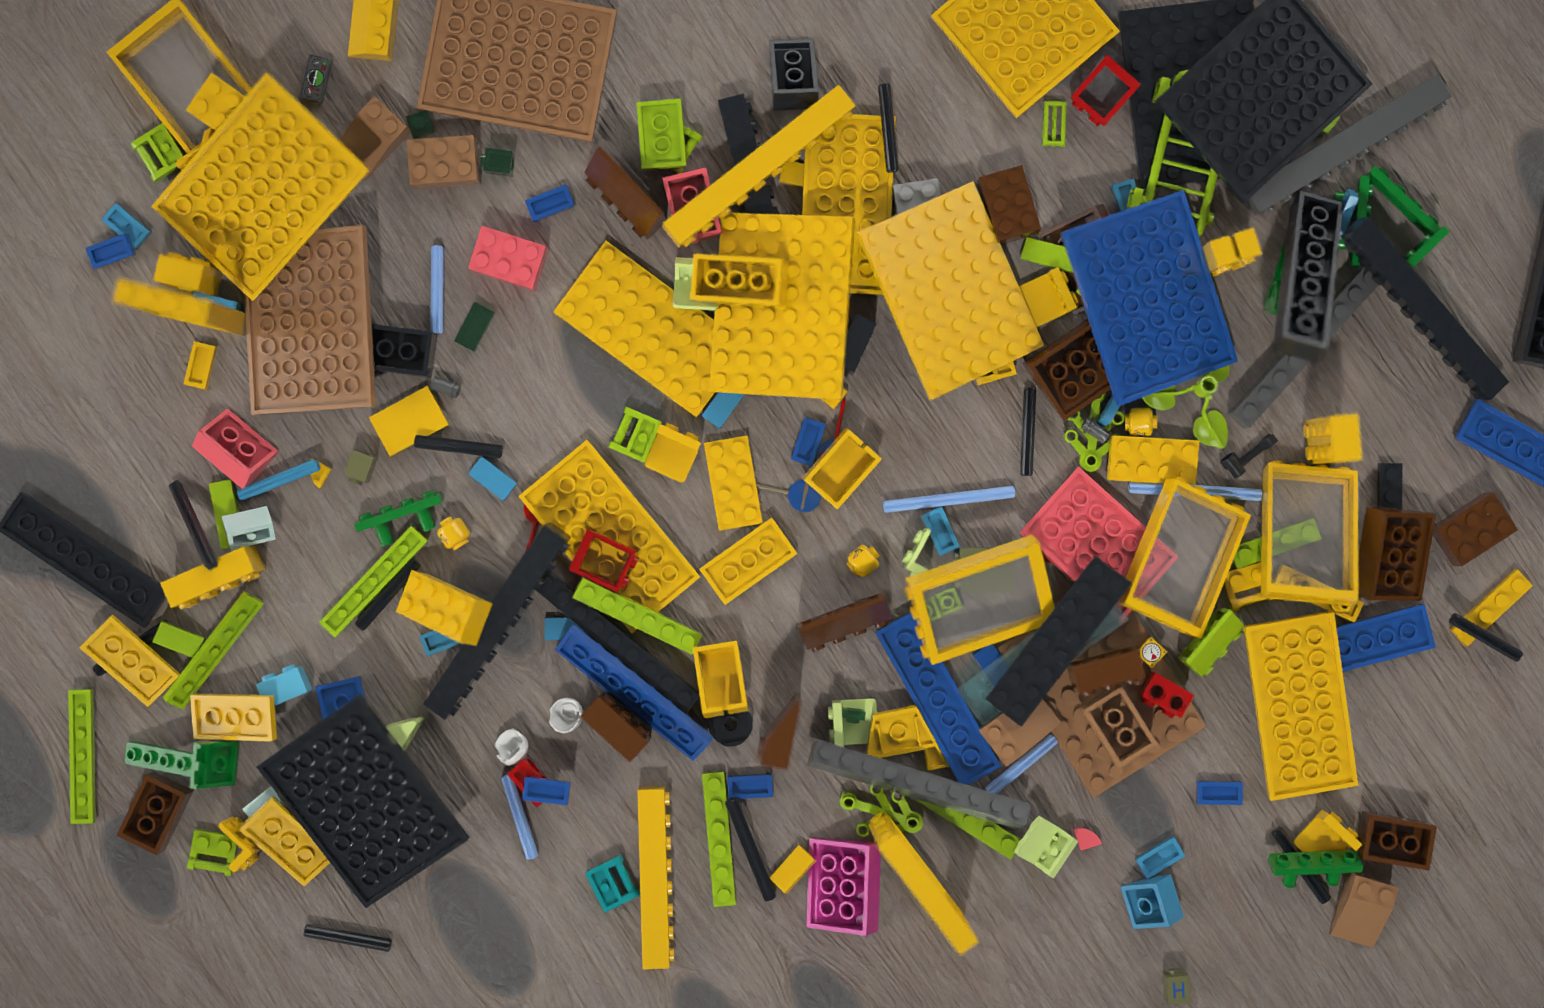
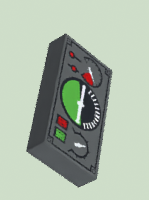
M309 54L299 96L301 99L323 104L333 62L332 59Z

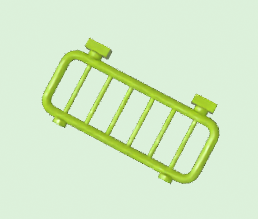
M1188 70L1179 72L1175 76L1172 85ZM1161 77L1157 80L1152 99L1153 103L1170 87L1171 79ZM1164 115L1145 196H1143L1144 189L1137 187L1130 189L1125 210L1153 201L1156 185L1179 191L1184 190L1187 193L1203 196L1200 214L1191 212L1192 217L1198 218L1196 230L1200 238L1206 225L1211 226L1214 219V213L1209 212L1218 175L1212 168L1206 170L1163 159L1167 141L1193 147L1187 141L1168 137L1172 122ZM1162 163L1208 174L1205 192L1158 181Z

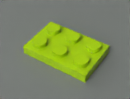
M681 98L636 102L642 171L687 167Z

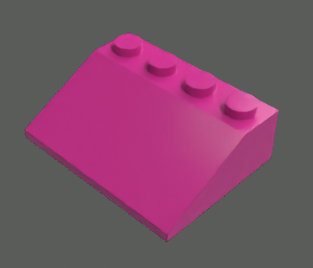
M809 838V854L817 861L808 870L806 927L863 936L878 932L881 850L876 842L855 839Z

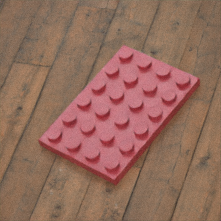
M1077 467L1019 533L1023 537L1033 535L1040 543L1042 554L1075 582L1095 555L1126 578L1146 527L1080 467ZM1158 538L1154 542L1133 594L1141 599L1178 558ZM1117 603L1109 615L1118 623H1121L1132 610Z

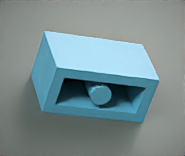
M294 664L283 668V673L277 676L273 672L261 677L262 682L256 684L260 695H274L275 705L312 690L303 666L295 667Z

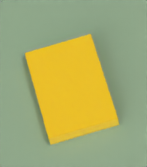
M429 386L369 417L390 457L414 445L416 435L431 436L449 426Z

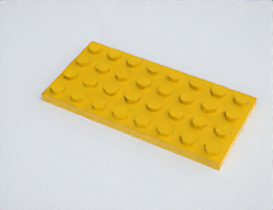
M854 114L846 122L843 123L840 120L835 124L836 129L828 136L821 135L817 139L819 143L812 149L808 150L805 148L802 215L854 217L850 294L883 295L856 233L891 218L893 173H887L881 116Z
M605 241L553 312L697 418L715 394V392H709L714 319L699 309L674 308L673 289L612 244Z
M588 440L584 441L518 496L542 526L550 521L571 536L568 541L570 547L565 553L571 561H573L587 529L594 530L637 550L636 556L639 557L635 568H630L627 574L630 577L625 590L621 588L617 593L656 612L663 609L701 577ZM595 538L581 568L616 584L629 554ZM622 622L631 634L637 630V628Z
M1326 611L1243 626L1268 799L1274 801L1358 786L1334 612Z

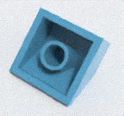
M1171 874L1152 876L1148 879L1144 878L1121 886L1133 929L1170 927L1184 917Z

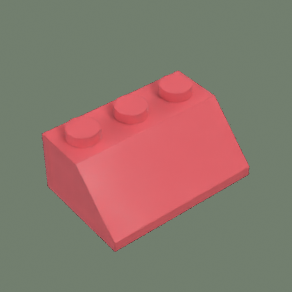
M228 408L200 429L192 444L195 450L242 489L254 481L278 453L276 448Z

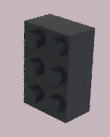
M372 324L374 371L431 378L437 334L430 331Z

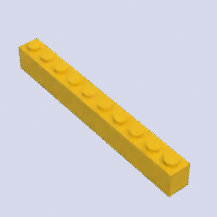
M840 85L836 86L663 223L662 228L678 248L682 245H685V247L689 246L696 240L695 235L700 231L703 233L707 232L714 226L712 222L716 218L720 217V219L726 217L731 212L730 207L735 203L741 205L749 198L747 195L753 189L756 192L767 184L765 180L772 175L775 178L784 170L782 166L787 162L794 163L802 156L800 154L801 151L805 148L810 150L818 144L819 141L817 139L821 135L828 136L836 129L834 125L840 120L844 123L854 115L852 111L855 108V104Z

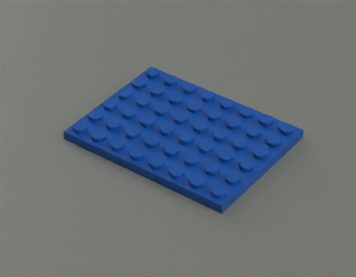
M1184 190L1061 232L1117 406L1238 362Z

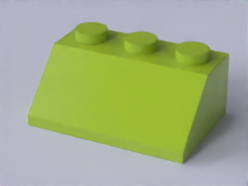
M1219 607L1210 617L1202 639L1193 638L1177 659L1200 677L1203 675L1207 676L1213 670V663L1217 658H1222L1228 652L1229 648L1227 646L1232 640L1236 641L1242 635L1243 631L1241 629L1245 625L1231 610Z

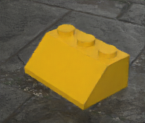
M353 0L348 57L393 62L399 0Z

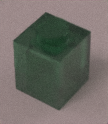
M486 148L485 154L481 155L480 166L483 167V171L486 174L513 177L515 154L513 151Z

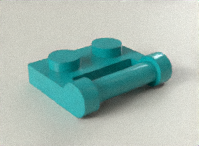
M622 854L585 872L604 913L640 895L639 889L635 888L626 870ZM613 866L616 867L628 892L624 895L621 894L609 869Z

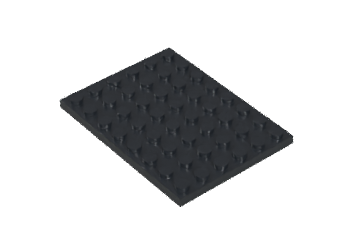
M1208 0L1120 11L1118 13L1125 70L1141 83L1129 98L1139 188L1147 189L1165 115L1156 103L1152 102L1157 80L1161 77L1171 79V86L1179 72L1189 70L1254 10L1253 0ZM1172 123L1168 137L1188 142ZM1167 141L1163 159L1206 170L1211 169L1195 148ZM1162 163L1158 181L1180 185L1208 181L1209 175Z
M1264 0L1154 102L1243 204L1373 83L1302 0Z
M361 694L351 699L256 767L365 908L470 838Z

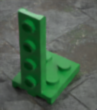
M1374 166L1367 174V176H1370V182L1426 236L1413 248L1416 252L1411 250L1404 257L1413 268L1450 231L1445 226H1438V221L1432 215H1427L1422 210L1419 202L1414 199L1411 200L1405 194L1406 191L1401 185L1394 184L1384 169Z
M222 740L194 743L193 752L130 741L126 743L125 764L191 777L190 788L192 789L235 785L239 741Z

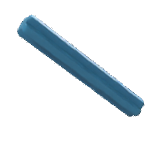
M316 459L252 483L244 489H238L237 495L240 500H246L320 470L319 462Z

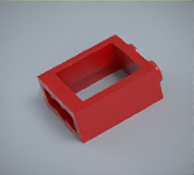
M1106 55L1073 93L1071 98L1074 101L1071 104L1080 112L1085 109L1090 114L1089 120L1096 126L1100 124L1105 126L1141 83L1109 55ZM1106 66L1127 84L1130 89L1104 118L1080 97V94Z
M587 529L568 570L615 592H619L621 588L625 590L630 577L627 574L630 568H635L639 557L636 556L638 551L594 530ZM595 538L629 554L616 584L581 568Z

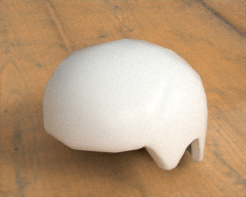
M565 697L558 699L550 708L549 724L555 731L560 733L575 730L582 722L580 717L583 714L582 706L573 698Z
M515 729L504 731L495 742V748L499 755H496L497 758L508 766L521 762L528 752L526 737Z

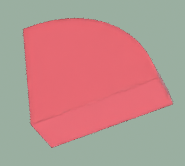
M1082 827L1073 828L1080 851L1102 844L1094 832Z

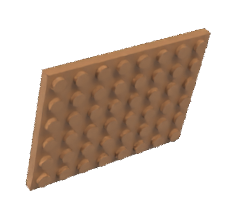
M437 0L417 109L593 143L617 10L568 0Z
M364 225L318 229L256 300L252 301L245 294L251 415L376 407L367 229Z
M1133 610L1121 623H1118L1108 614L1072 662L1127 647L1138 649L1149 636ZM1039 628L1014 636L997 647L1009 667ZM1163 658L1153 668H1150L1141 659L1145 677H1141L1140 682L1134 684L1118 683L1124 689L1157 742L1156 746L1120 768L1114 765L1079 708L1107 691L1105 688L1096 689L1095 694L1083 696V694L1072 690L1066 669L1044 697L1045 701L1062 722L1051 733L1058 740L1059 746L1093 798L1206 727L1191 702L1182 718L1175 715L1173 719L1161 713L1162 707L1155 704L1153 708L1142 702L1144 697L1138 693L1151 671L1180 686ZM1154 685L1150 690L1152 697L1160 693L1158 685ZM1174 696L1170 700L1172 708L1177 707L1180 703L1178 696Z

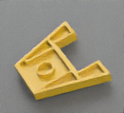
M916 705L872 713L866 748L867 755L881 759L923 750L927 770L950 767Z

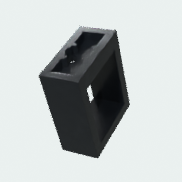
M856 314L847 333L845 377L848 374L853 376L877 324Z

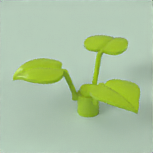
M1229 365L1201 375L1203 376L1202 379L1191 387L1174 391V385L1142 397L1147 405L1160 411L1169 410L1174 407L1176 403L1174 395L1194 391L1198 397L1206 398L1201 411L1203 417H1198L1193 423V434L1204 445L1219 449L1226 447L1228 427L1224 416L1217 410H1211L1206 414L1209 401L1212 399L1211 394L1218 388V383L1223 382L1228 377Z

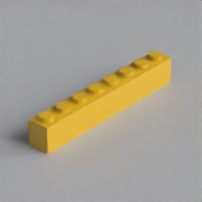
M666 786L639 787L637 793L642 968L669 969L671 962L675 960L674 948H670V939H674V926L669 924V917H673V903H669V895L673 894L672 881H668V872H672V859H668L667 850H671V836H667V828H671V816L666 814V805H670V792H666Z

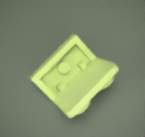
M676 257L673 307L716 310L718 303H703L690 300L693 258Z
M924 528L923 531L918 530L913 539V543H915L913 550H908L902 560L905 563L903 568L911 572L910 576L928 570L915 563L931 532L928 528Z
M873 698L832 700V707H828V720H833V729H829L830 743L834 742V745L841 747L851 744H867L872 713L877 712L876 700Z
M1038 816L1030 824L1024 837L1018 842L1015 854L1054 878L1078 843V840L1060 827Z

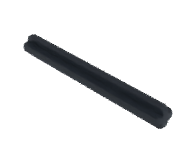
M175 480L169 484V489L205 568L211 571L218 567V562L182 483Z
M736 797L729 798L725 801V805L764 901H771L776 897V894L738 799Z

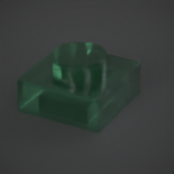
M423 110L406 116L414 139L435 132L428 111Z
M842 708V718H846V722L859 724L860 720L865 721V709Z

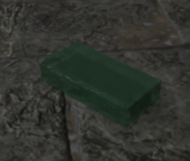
M474 302L454 341L475 352L495 312Z

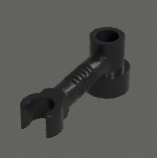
M1269 433L1241 458L1235 452H1231L1220 460V464L1225 470L1228 469L1235 479L1239 478L1246 472L1243 467L1264 450L1273 446L1278 440L1274 434L1271 435Z

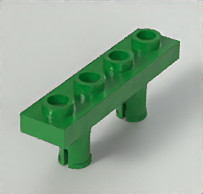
M1361 175L1358 179L1356 193L1359 199L1355 206L1354 222L1358 218H1370L1371 205H1367L1368 196H1372L1373 183L1370 182V176ZM1335 191L1334 200L1342 202L1345 192ZM1342 239L1339 240V250H1347L1343 245L1344 241ZM1351 253L1349 268H1359L1361 266L1358 263L1359 258L1354 253Z
M434 490L421 494L422 498L414 500L411 497L401 501L400 506L394 508L392 505L379 509L380 513L374 515L371 512L358 516L359 520L354 523L357 532L371 527L372 529L375 528L381 546H385L394 542L387 523L414 513L418 516L423 532L431 530L436 526L429 509L431 506L442 503L444 500L441 491L435 493Z
M1355 850L1269 853L1268 863L1273 875L1283 876L1282 883L1287 888H1294L1296 886L1298 875L1327 874V884L1335 887L1339 885L1342 873H1358L1363 870L1362 861Z

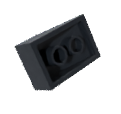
M814 39L769 40L773 111L810 108L818 101L819 95Z

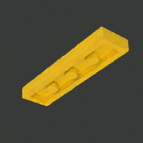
M1514 569L1474 606L1464 618L1486 630L1533 585L1519 570ZM1455 626L1450 629L1464 646L1468 647L1475 640L1474 637Z

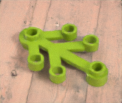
M1106 393L1091 402L1090 418H1094L1096 423L1100 415V404L1105 399ZM1078 411L1074 419L1069 417L1068 420L1072 421L1088 440L1087 449L1078 440V434L1075 430H1067L1063 437L1080 455L1079 464L1081 468L1087 472H1094L1100 468L1101 458L1109 452L1110 436L1108 442L1096 450L1097 439L1089 433H1083L1081 425L1084 420L1080 417V411ZM1116 412L1121 417L1120 422L1116 423L1112 419L1103 428L1109 431L1115 425L1122 424L1124 422V415L1121 412ZM1069 432H1072L1074 434V439L1072 441L1067 439V434ZM1090 456L1095 460L1093 465L1087 463V459Z
M870 785V791L877 797L881 806L859 800L853 791H845L840 796V805L845 810L856 808L874 815L878 813L883 814L886 811L893 821L899 822L896 825L901 832L916 833L923 827L922 815L917 811L911 810L905 795H902L901 798H896L894 796L895 792L891 793L892 800L899 804L902 813L893 810L884 789L881 788L880 791H874V786ZM846 799H851L853 803L851 805H847L844 801ZM911 819H914L917 822L913 826L909 825L908 823ZM870 820L857 824L856 832L859 836L865 837L869 834L870 828L868 824L871 823ZM865 826L867 831L861 832L859 828Z

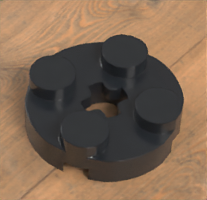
M725 710L724 715L709 718L708 728L711 736L717 742L727 747H734L742 744L749 737L753 728V720L749 711L728 714V710ZM728 718H732L733 721L737 722L733 730H729L728 726H724Z

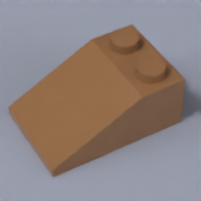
M374 96L360 110L340 138V141L371 170L364 177L367 180L412 131Z
M1043 698L1022 727L1000 711L984 722L979 732L1007 767L1062 722Z
M1347 873L1329 934L1373 948L1393 910L1399 888L1392 883L1366 875Z

